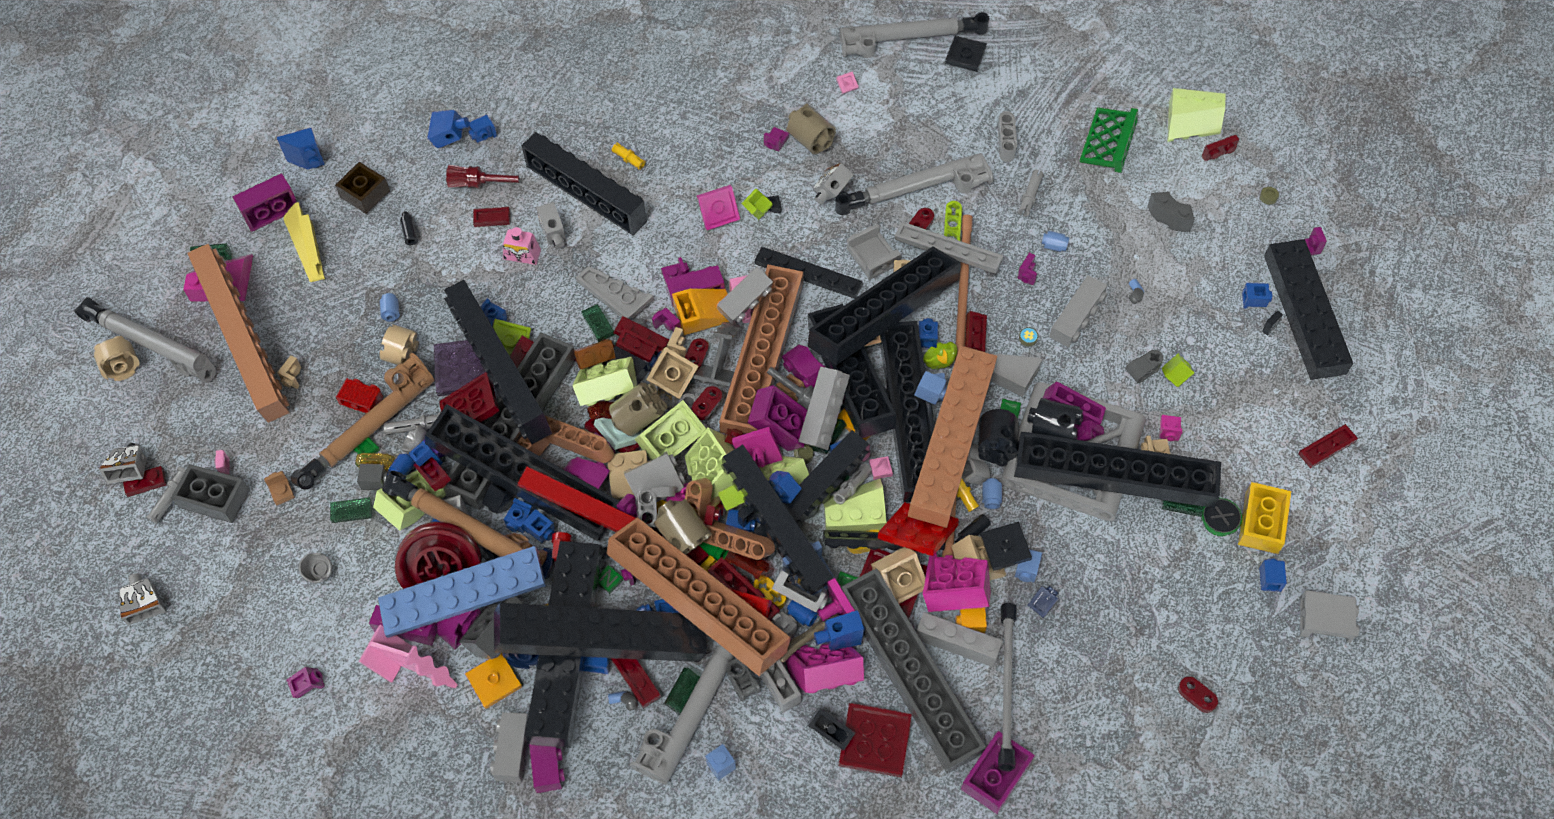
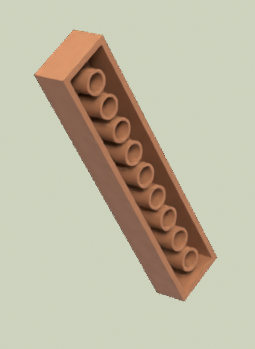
M209 244L188 252L190 261L257 411L268 423L290 413L287 408L290 404L286 396L280 391L282 386L273 375L275 371L267 361L268 355L265 349L261 348L259 344L261 340L253 330L254 324L251 318L245 313L247 309L239 299L240 293L232 283L234 280L230 272H227L225 268L227 264L224 258L220 256L216 248L212 249Z
M767 265L765 274L773 281L771 287L773 290L766 297L762 296L758 300L759 304L753 310L719 421L720 433L725 434L727 428L738 429L743 434L757 431V429L748 424L749 416L757 390L772 386L775 383V378L770 376L767 371L770 367L777 371L779 369L781 356L784 352L803 287L802 271Z
M960 346L910 503L908 517L947 528L995 368L996 355Z
M638 517L609 537L607 555L758 676L787 653L790 636Z

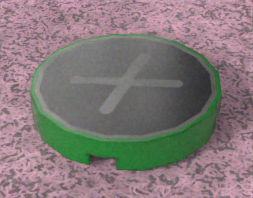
M1219 498L1214 508L1203 507L1201 521H1203L1207 531L1213 535L1224 537L1236 533L1242 523V514L1235 503L1228 499Z

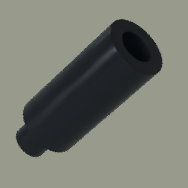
M405 211L400 218L405 244L415 245L418 242L413 217Z
M980 514L958 533L959 538L955 540V543L968 535H980L981 532L991 525L989 519L985 515Z

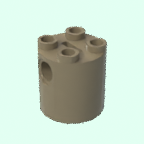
M805 104L797 111L794 110L790 113L788 117L790 120L786 131L812 154L821 153L832 145L836 128L813 107Z
M642 382L609 407L613 425L628 436L638 433L663 415L667 409L666 403L658 396L655 385Z
M686 499L682 501L669 500L658 509L654 525L668 542L685 555L712 535L711 531Z

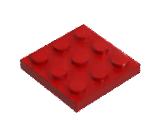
M904 502L880 529L878 539L934 556L958 527L959 519L950 516L946 528L908 517L910 503Z

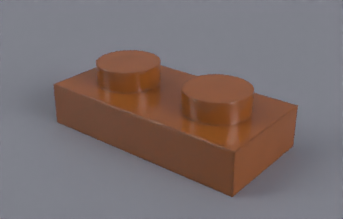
M610 339L574 350L579 369L616 358Z

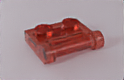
M729 551L725 557L726 562L734 564L754 575V578L758 581L771 577L774 568L770 567L768 562L761 559H753Z

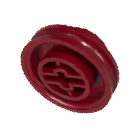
M446 522L422 524L411 530L399 545L395 559L396 578L403 589L481 564V551L475 539L466 530L457 525Z

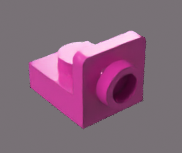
M1162 415L1160 418L1159 438L1167 439L1168 441H1179L1182 434L1181 417Z

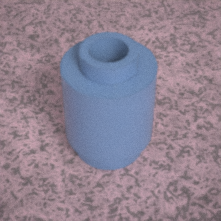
M1048 231V234L1044 233L1041 244H1044L1046 249L1061 252V250L1066 251L1069 237H1066L1065 234Z
M386 293L380 299V314L383 320L392 322L400 316L399 301L396 295L392 293Z
M995 478L987 479L982 483V502L985 508L997 509L1002 503V483Z

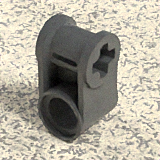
M1151 350L1131 361L1125 369L1137 383H1141L1159 371L1164 359L1163 354L1158 350Z
M738 659L731 660L728 663L727 676L741 702H744L745 698L755 692H761L758 683L750 674L746 665ZM734 668H739L742 670V672L738 675H735L731 672V670Z

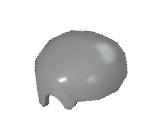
M415 425L416 430L409 431L401 450L409 453L425 439L426 429Z
M322 553L306 554L299 563L301 577L308 582L321 583L326 581L332 574L333 565L330 558Z

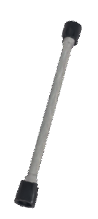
M1004 603L1000 607L1001 623L1005 627L1003 745L1000 748V752H998V769L1001 771H1013L1015 769V750L1012 749L1011 745L1012 629L1017 617V606L1013 603Z

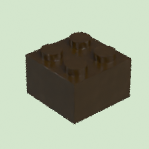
M358 162L335 184L340 198L365 214L390 191L386 178L361 162Z

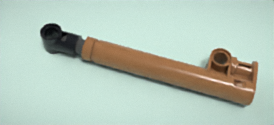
M410 353V358L403 364L400 363L395 368L385 372L384 380L393 392L331 442L327 448L319 452L320 457L318 459L314 458L302 469L295 470L291 475L292 484L303 490L310 489L314 485V481L326 472L325 469L328 466L331 468L335 466L338 461H341L435 382L431 373L414 353ZM395 374H398V380L394 382L393 378ZM303 475H305V481L302 484H300V478Z
M393 470L389 471L382 488L383 492L391 496H399L407 502L411 501L412 506L439 522L451 523L463 528L475 539L477 544L494 554L503 557L533 547L527 537L518 533L503 535L423 488L418 490L416 485L406 480L404 474ZM545 550L538 551L541 566L547 558Z

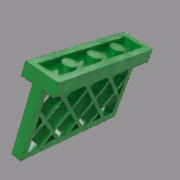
M1097 107L1080 157V163L1115 168V172L1122 173L1137 126L1138 109L1131 108L1130 112ZM1099 114H1105L1108 117L1101 120ZM1118 117H1126V119L1121 122H1118L1116 120V118ZM1113 121L1115 125L1109 128L1105 125L1106 123ZM1102 126L1104 129L1103 131L1097 133L1094 130L1095 128ZM1119 129L1121 133L1114 136L1111 131ZM1108 133L1111 138L1104 141L1101 136ZM1098 139V141L1100 142L1099 144L1093 146L1090 143L1091 141ZM1114 141L1117 146L1110 149L1107 144ZM1101 147L1107 150L1101 154L1097 152V149ZM1091 152H1093L1096 155L1093 158L1086 157V155ZM1109 154L1113 158L1112 161H1107L1103 159V157Z

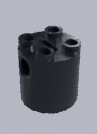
M1041 398L1037 409L1030 408L1027 422L1033 424L1032 433L1077 440L1079 434L1077 433V425L1081 426L1084 414L1080 407ZM1064 422L1070 423L1066 426L1061 425Z
M992 409L985 412L979 421L978 456L981 460L997 464L1001 467L1006 466L1008 461L1013 460L1017 455L1018 418L1008 410Z

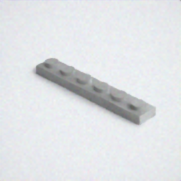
M901 222L895 234V240L924 250H928L933 246L960 262L995 274L1003 261V255Z

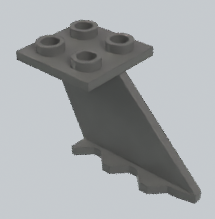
M737 321L733 325L730 322H722L721 327L717 328V332L713 333V336L720 337L714 366L702 364L694 374L693 379H698L701 383H716L717 386L723 388L730 387L734 371L723 369L732 336L736 335V331L740 330V325L737 324Z

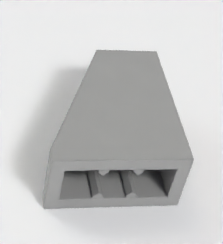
M993 354L997 356L991 382L1023 397L1039 372L1042 359Z

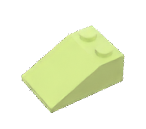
M682 400L634 440L642 450H646L650 460L663 455L666 451L668 455L672 454L675 457L699 438L706 428L684 400Z
M418 471L406 476V480L416 485L418 490L423 488L440 499L446 495L443 488L434 492ZM382 488L376 492L373 508L399 531L414 524L425 514L420 509L412 506L411 501L407 502L399 496L388 495L382 491Z

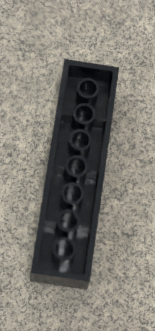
M535 132L521 145L527 168L632 236L647 222L644 200L640 196L634 195L626 187L618 185L612 178L604 176L598 169H593L585 161L576 158L573 153L562 149L559 144L549 141L546 136Z
M1305 239L1269 244L1264 258L1310 380L1347 375L1353 365V360Z
M840 304L808 313V329L844 305ZM864 346L838 365L821 356L826 368L850 375L842 403L856 434L861 438L896 429V413Z

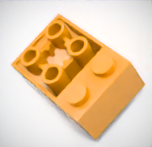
M687 289L672 294L673 306L680 320L684 335L721 325L722 322H729L717 310V304L728 295L726 289Z

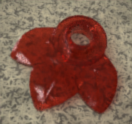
M598 401L587 408V413L591 419L595 420L603 417L612 419L609 407L614 402Z

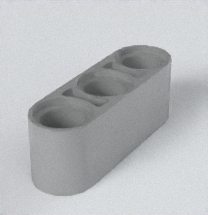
M1004 111L999 116L997 128L999 157L1004 162H1011L1015 158L1017 148L1015 116L1009 111Z

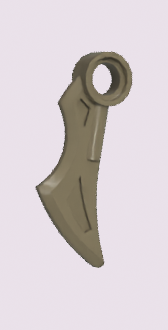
M838 613L828 619L838 617ZM820 618L819 622L814 623L806 632L790 639L787 653L780 658V661L785 662L801 646L812 640L815 632L823 631L825 621H822Z

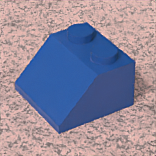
M312 128L277 137L287 162L307 170L325 165Z

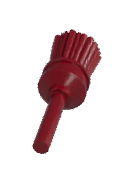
M448 164L446 169L448 188L464 186L480 188L481 184L486 183V181L519 183L520 180L519 176L486 174V172H482L480 166L463 167Z

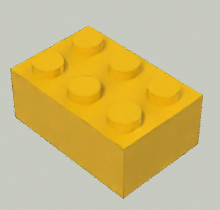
M1254 482L1250 483L1245 493L1238 545L1279 554L1285 544L1291 491Z

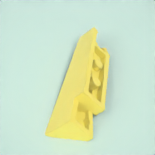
M297 202L285 214L283 220L309 281L323 280L325 277L314 226L309 214L304 215L299 202Z

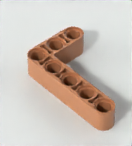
M545 416L553 434L532 445L528 438L524 440L521 437L517 444L538 456L543 453L549 443L601 463L609 462L614 456V452L605 438Z
M707 478L689 482L685 494V499L703 522L712 494V483ZM717 521L712 526L706 525L712 535L702 542L757 560L774 553L775 545L769 538Z

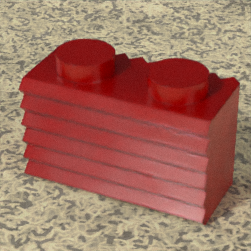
M346 378L336 395L339 405L363 413H368L384 398L380 388L376 385L370 384L369 386L363 384L358 379L351 380Z

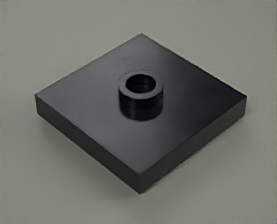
M955 35L945 59V64L978 72L987 43Z
M1019 522L980 533L993 571L1032 560Z

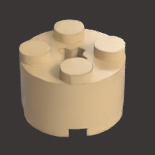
M392 324L393 327L389 326L383 337L384 351L380 350V359L396 365L403 364L410 358L409 354L412 351L416 352L418 349L417 333Z
M116 336L94 347V359L102 377L109 380L108 378H112L115 381L125 380L134 375L136 367H139V360L132 344L122 336Z

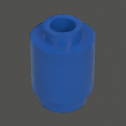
M399 454L388 471H397L407 476L414 468L415 462L409 454Z
M794 600L787 606V610H789L788 615H791L803 626H812L818 617L817 612Z

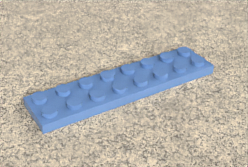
M533 546L378 597L385 636L390 638L545 587V579L537 548Z

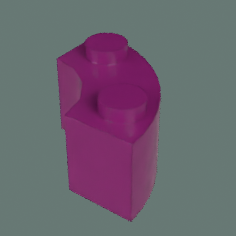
M800 344L781 356L784 361V368L801 380L805 388L811 385L814 388L820 367L826 368L812 355L808 347Z
M580 457L569 460L563 469L597 489L600 488L610 471L601 462L597 461L594 463Z
M479 608L438 621L436 624L438 636L456 650L461 645L459 643L461 638L480 615Z

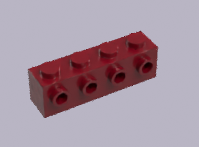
M722 557L707 570L710 575L727 588L765 598L761 590L753 587L744 575L739 574L736 568ZM771 602L768 615L770 622L780 611L773 602Z

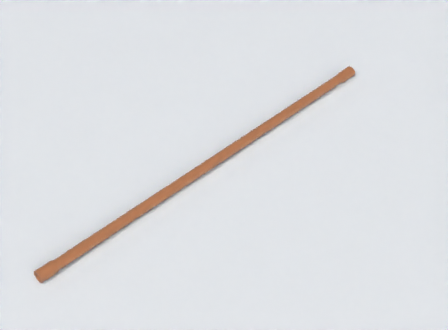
M968 214L962 216L961 231L962 242L970 244L973 217ZM961 262L955 344L957 346V354L960 346L965 347L969 265ZM956 499L950 515L952 517H955L956 514ZM955 530L945 541L942 557L951 555L954 558L952 545H954Z

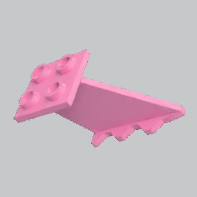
M382 625L378 626L358 661L391 683L402 666L416 672L419 676H426L432 679L434 686L446 685L451 688L457 687V683L449 677V671L446 666L434 667L431 656H418L417 647H412L397 635L387 638Z

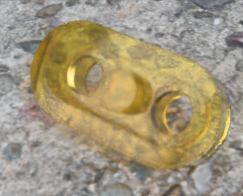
M361 453L356 455L355 465L360 468V464H382L386 471H388L395 457L390 454Z

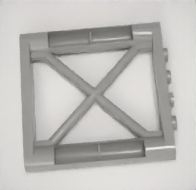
M1042 382L1034 385L1018 430V441L1021 431L1032 433L1033 424L1027 422L1029 410L1031 407L1037 409L1046 388L1051 385ZM1087 397L1106 407L1103 416L1104 420L1120 424L1119 428L1087 441L1103 443L1120 436L1117 446L1137 449L1146 418L1142 414L1124 409L1122 406L1108 404L1103 400ZM1016 457L1008 461V464L1005 466L1000 482L1007 488L1106 521L1115 519L1122 498L1120 493L1093 489L1096 494V499L1094 500L1040 481L1014 477Z

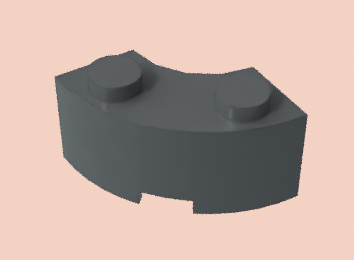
M1170 192L1151 193L1147 206L1156 221H1161L1168 225V228L1180 232L1191 231L1195 218L1190 204L1177 202Z

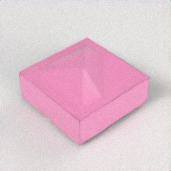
M853 71L836 78L842 94L859 88Z
M223 450L216 451V469L220 473L229 475L230 459Z
M888 456L869 460L873 480L893 475Z

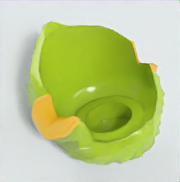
M951 341L947 344L938 342L937 348L930 347L926 351L923 361L931 369L939 370L949 367L957 356V346Z

